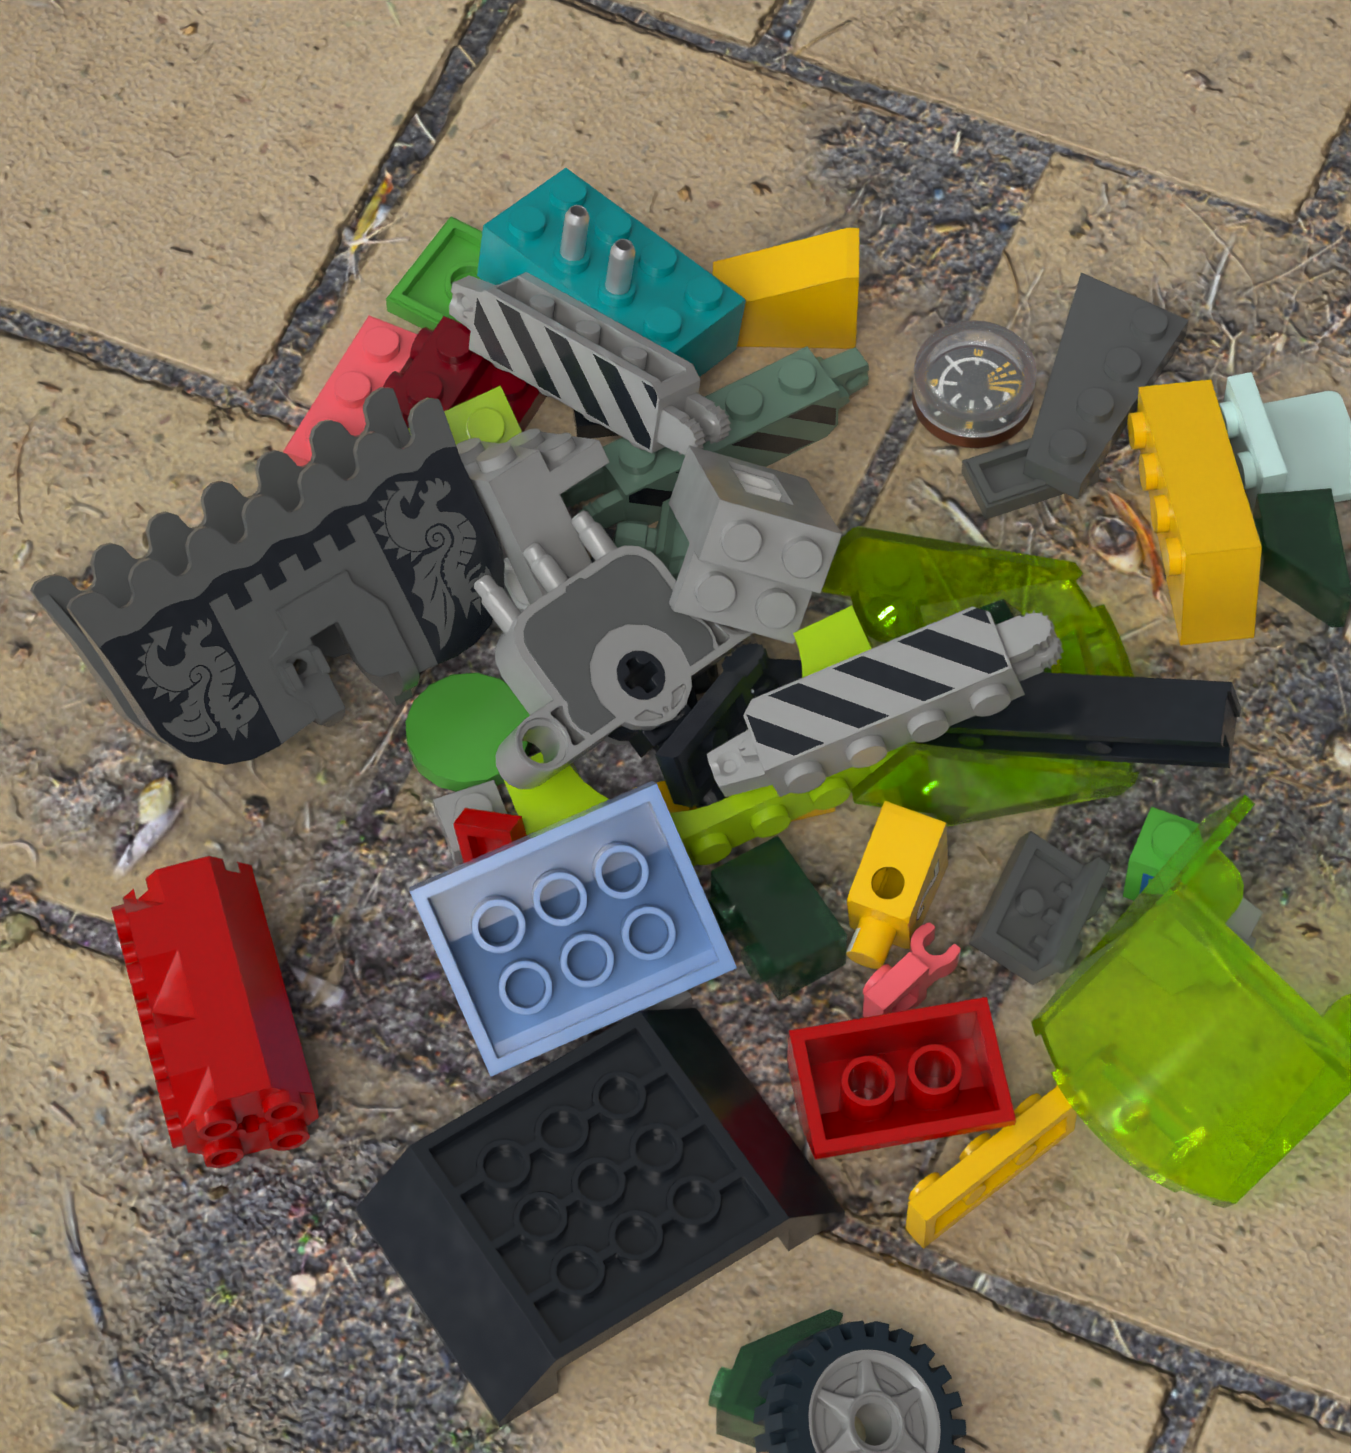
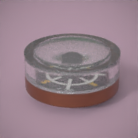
M976 320L961 321L937 330L921 345L914 363L912 401L918 419L931 434L952 445L966 448H984L1005 442L1025 426L1032 413L1037 377L1034 356L1028 345L1017 334L995 323Z

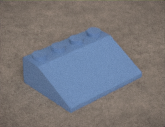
M653 781L409 887V892L490 1076H494L737 968L659 787Z

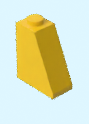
M844 228L713 262L712 275L746 299L737 347L804 348L808 346V348L852 349L856 347L859 291V228Z

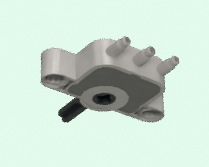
M584 510L571 519V524L579 533L580 541L589 551L595 562L571 578H568L552 555L547 554L540 543L535 542L523 551V556L529 563L531 572L547 594L530 604L522 613L503 587L498 586L490 575H484L474 583V589L482 598L481 603L503 632L499 636L495 647V660L498 670L530 715L498 746L495 755L496 767L501 777L509 785L518 789H533L542 785L594 749L603 740L614 745H632L641 758L653 749L657 753L692 710L687 704L692 688L691 681L721 661L725 656L731 654L736 647H739L753 634L736 628L732 630L722 624L674 612L669 601L676 580L664 563L651 551L639 546H621L617 548L601 524L595 522L589 512ZM631 681L635 688L631 690L626 683ZM522 741L535 744L543 755L544 763L531 760L523 749ZM717 782L696 808L705 807L727 798L720 790Z

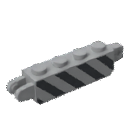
M528 272L499 285H494L470 275L453 282L449 314L471 330L469 350L489 360L496 368L510 372L536 387L543 395L555 398L580 412L587 420L601 424L629 440L634 447L646 450L651 454L667 447L674 452L678 451L680 455H686L689 445L703 449V444L707 441L710 444L717 443L729 435L728 431L731 430L729 426L731 422L728 420L729 415L725 414V409L722 410L720 405L716 407L713 401L698 394L700 378L694 365Z
M970 607L751 699L743 715L748 730L707 753L714 779L725 797L773 785L780 797L790 792L805 793L819 787L826 777L850 767L863 768L876 764L891 750L913 741L927 742L943 735L949 726L975 715L981 717L990 716L1002 711L1010 704L1011 700L1025 695L1020 681L1044 672L1046 667L1051 669L1053 664L1057 665V660L1061 659L1060 654L1063 652L1062 643L1054 631L1055 627L1052 621H1050L1048 615L1043 616L1042 612L1035 613L1033 611L1031 614L1026 612L1024 617L1019 615L996 625L990 612Z

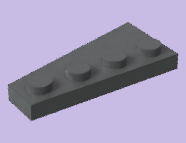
M1081 272L1027 452L1023 474L1033 479L1042 480L1048 483V486L1079 499L1094 476L1095 471L1100 467L1127 426L1128 414L1136 412L1138 406V387L1152 386L1186 336L1189 320Z

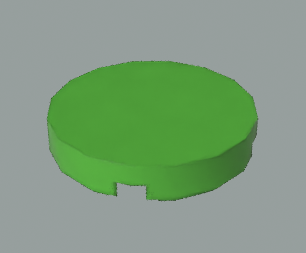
M477 672L453 674L430 684L413 701L405 721L408 751L418 772L440 788L457 792L494 780L496 786L505 783L496 767L495 755L498 746L530 715L507 683L500 678ZM522 741L523 749L528 756L533 743Z

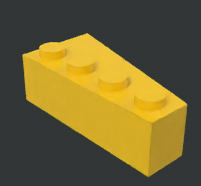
M1212 380L1138 387L1137 412L1128 414V437L1131 449H1140V482L1143 491H1148L1150 497L1152 526L1158 536L1180 646L1254 638L1262 546Z

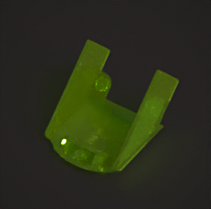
M861 526L853 527L838 543L821 592L850 596L853 608L868 636L876 641L887 643L970 607L990 612L996 625L1019 615L1024 617L1026 612L1031 614L1035 611V613L1042 612L1043 616L1048 615L1055 627L1054 631L1060 639L1063 652L1060 654L1061 659L1057 660V665L1053 664L1051 669L1048 667L1044 668V672L1134 677L1121 637L1105 605L1101 604L1093 608L1077 584L1076 580L1084 573L1075 562ZM909 743L851 790L855 804L882 807L884 801H888L913 811L936 814L938 820L946 822L947 826L1118 796L1136 783L1139 773L1132 772L1133 763L1021 757Z
M1246 794L1209 815L1196 827L1031 1021L1035 1037L1041 1034L1050 1059L1056 1069L1051 1074L1057 1086L1083 1122L1109 1149L1142 1175L1175 1193L1182 1190L1191 1195L1213 1201L1211 1205L1223 1208L1236 1204L1351 1093V994L1344 995L1335 1000L1320 1015L1225 924L1237 910L1243 899L1244 884L1236 866L1218 847L1255 805Z

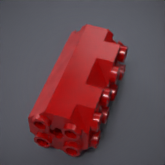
M206 856L156 869L145 879L148 891L136 899L135 891L132 889L122 898L124 904L111 907L172 1147L174 1149L186 1146L188 1153L202 1154L207 1167L223 1168L239 1162L244 1155L270 1148L277 1151H286L300 1147L310 1138L307 1126L317 1120L319 1114L315 1093L252 865L237 862L238 873L226 870L222 858Z

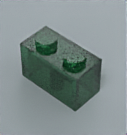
M778 835L711 871V898L708 899V902L722 934L726 935L732 932L743 948L740 951V955L747 972L758 985L766 982L778 1001L846 964V932Z

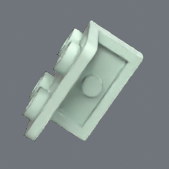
M1252 372L1227 378L1224 401L1219 403V407L1244 490H1246L1255 518L1351 499V420L1340 394L1335 391H1324L1263 403Z

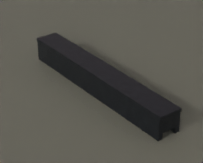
M769 658L770 664L766 666L767 669L762 670L763 674L774 675L779 688L802 678L801 660ZM1041 672L1020 681L1025 695L1011 700L1010 704L1002 711L990 716L981 717L975 715L949 726L948 730L936 739L927 742H916L920 751L1230 768L1237 717H1240L1241 706L1232 682Z

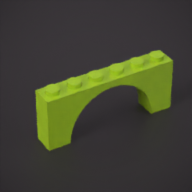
M849 606L793 633L801 658L802 678L873 648L868 634L853 606ZM913 741L887 752V755L876 764L863 768L850 767L826 777L819 787L805 793L790 792L780 797L773 785L731 795L705 807L670 813L693 867L696 865H710L728 856L732 848L755 837L766 838L782 832L790 825L792 820L815 809L827 810L842 804L848 799L850 793L875 781L887 782L903 775L911 764L924 758L917 743ZM541 752L529 757L535 762L544 763ZM573 763L542 785L533 789H518L509 785L504 780L517 815L522 816L526 835L609 800L582 780Z

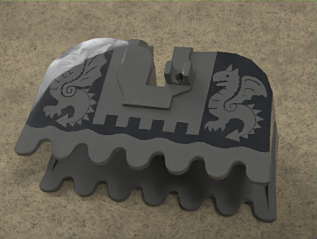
M380 387L365 399L363 413L366 425L360 435H351L341 423L332 420L320 421L312 428L309 441L312 457L306 465L297 466L288 454L277 450L265 452L256 463L255 472L258 487L252 496H242L233 484L223 481L212 482L203 490L200 499L204 517L198 526L188 527L176 514L166 511L157 513L148 521L145 531L149 548L142 558H133L120 545L113 543L102 544L92 554L90 564L94 579L87 589L79 590L66 577L52 574L35 581L30 591L69 640L118 715L146 735L167 744L173 750L188 758L223 765L249 761L279 747L311 722L332 727L342 721L345 716V706L328 674L331 672V669L324 655L336 658L349 654L361 672L375 686L382 690L396 707L412 698L411 689L418 684L420 679L419 672L457 657L476 644L490 627L493 618L481 603L482 598L474 589V583L484 575H490L496 584L504 589L505 563L498 540L460 458L440 400L427 397L410 410L408 417L409 432L393 388ZM296 659H300L301 666L296 671L293 663Z

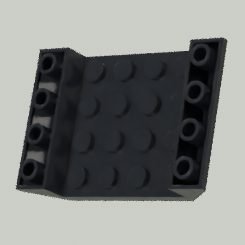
M697 1008L638 1011L410 1145L356 1207V1214L499 1428L558 1393V1370L769 1241L778 1237L786 1249L790 1251L845 1217L844 1209Z

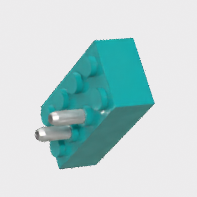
M567 168L558 172L483 225L477 276L486 282L499 285L528 272L692 363L699 377L737 349L746 299Z

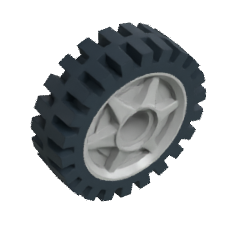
M863 1320L848 1322L826 1328L804 1338L788 1348V1353L777 1358L769 1370L774 1375L762 1382L758 1392L760 1397L766 1399V1403L754 1409L753 1424L765 1426V1433L754 1437L756 1453H965L964 1448L954 1445V1440L966 1435V1422L962 1419H952L951 1413L952 1410L963 1405L958 1391L945 1394L942 1385L952 1379L945 1365L934 1368L930 1367L929 1362L935 1356V1353L925 1343L911 1346L913 1334L902 1328L889 1331V1324L878 1321L864 1324ZM855 1416L864 1425L866 1432L865 1442L860 1439L856 1432Z

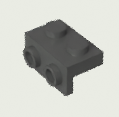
M1032 831L1028 832L1018 839L969 944L1032 985L1057 972L1060 974L1065 973L1073 965L1082 949L1083 942L1078 939V936L1085 921L1094 916L1106 897L1107 888L1102 884L1111 864L1098 857L1083 866Z

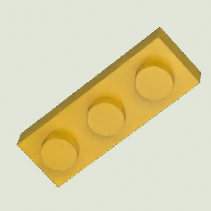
M1062 1083L1043 1097L1039 1093H1035L1026 1098L1014 1110L1015 1125L1004 1127L993 1136L989 1132L979 1135L962 1151L958 1164L942 1176L938 1172L929 1174L914 1187L908 1197L906 1231L923 1249L1073 1132L1079 1101Z

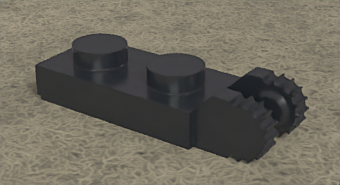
M751 642L746 645L742 644L741 647H736V650L731 652L732 655L728 656L721 664L724 671L655 754L674 804L693 808V806H697L716 783L709 765L707 753L748 730L743 715L751 699L779 688L774 675L763 674L762 670L767 669L766 666L770 663L766 648L762 644L758 645L757 642L755 644H751Z

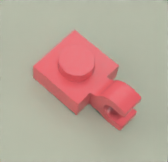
M929 922L917 928L911 938L910 952L895 966L892 967L889 964H885L880 967L863 988V1018L915 1009L926 999L927 989L935 981L951 974L956 969L960 959L961 948L953 944L944 954H929L925 947L930 945L935 938V926Z

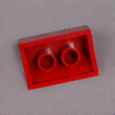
M987 997L789 1030L787 1065L799 1122L815 1160L1013 1126L1016 1123Z

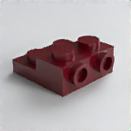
M445 316L442 317L434 330L423 327L419 331L411 347L410 358L412 363L404 374L397 371L392 372L383 387L393 388L407 428H409L408 417L410 410L427 397L439 399L443 410L447 411L501 386L521 431L524 432L547 396L540 393L531 384L510 372L496 368L492 362L469 350L471 330Z

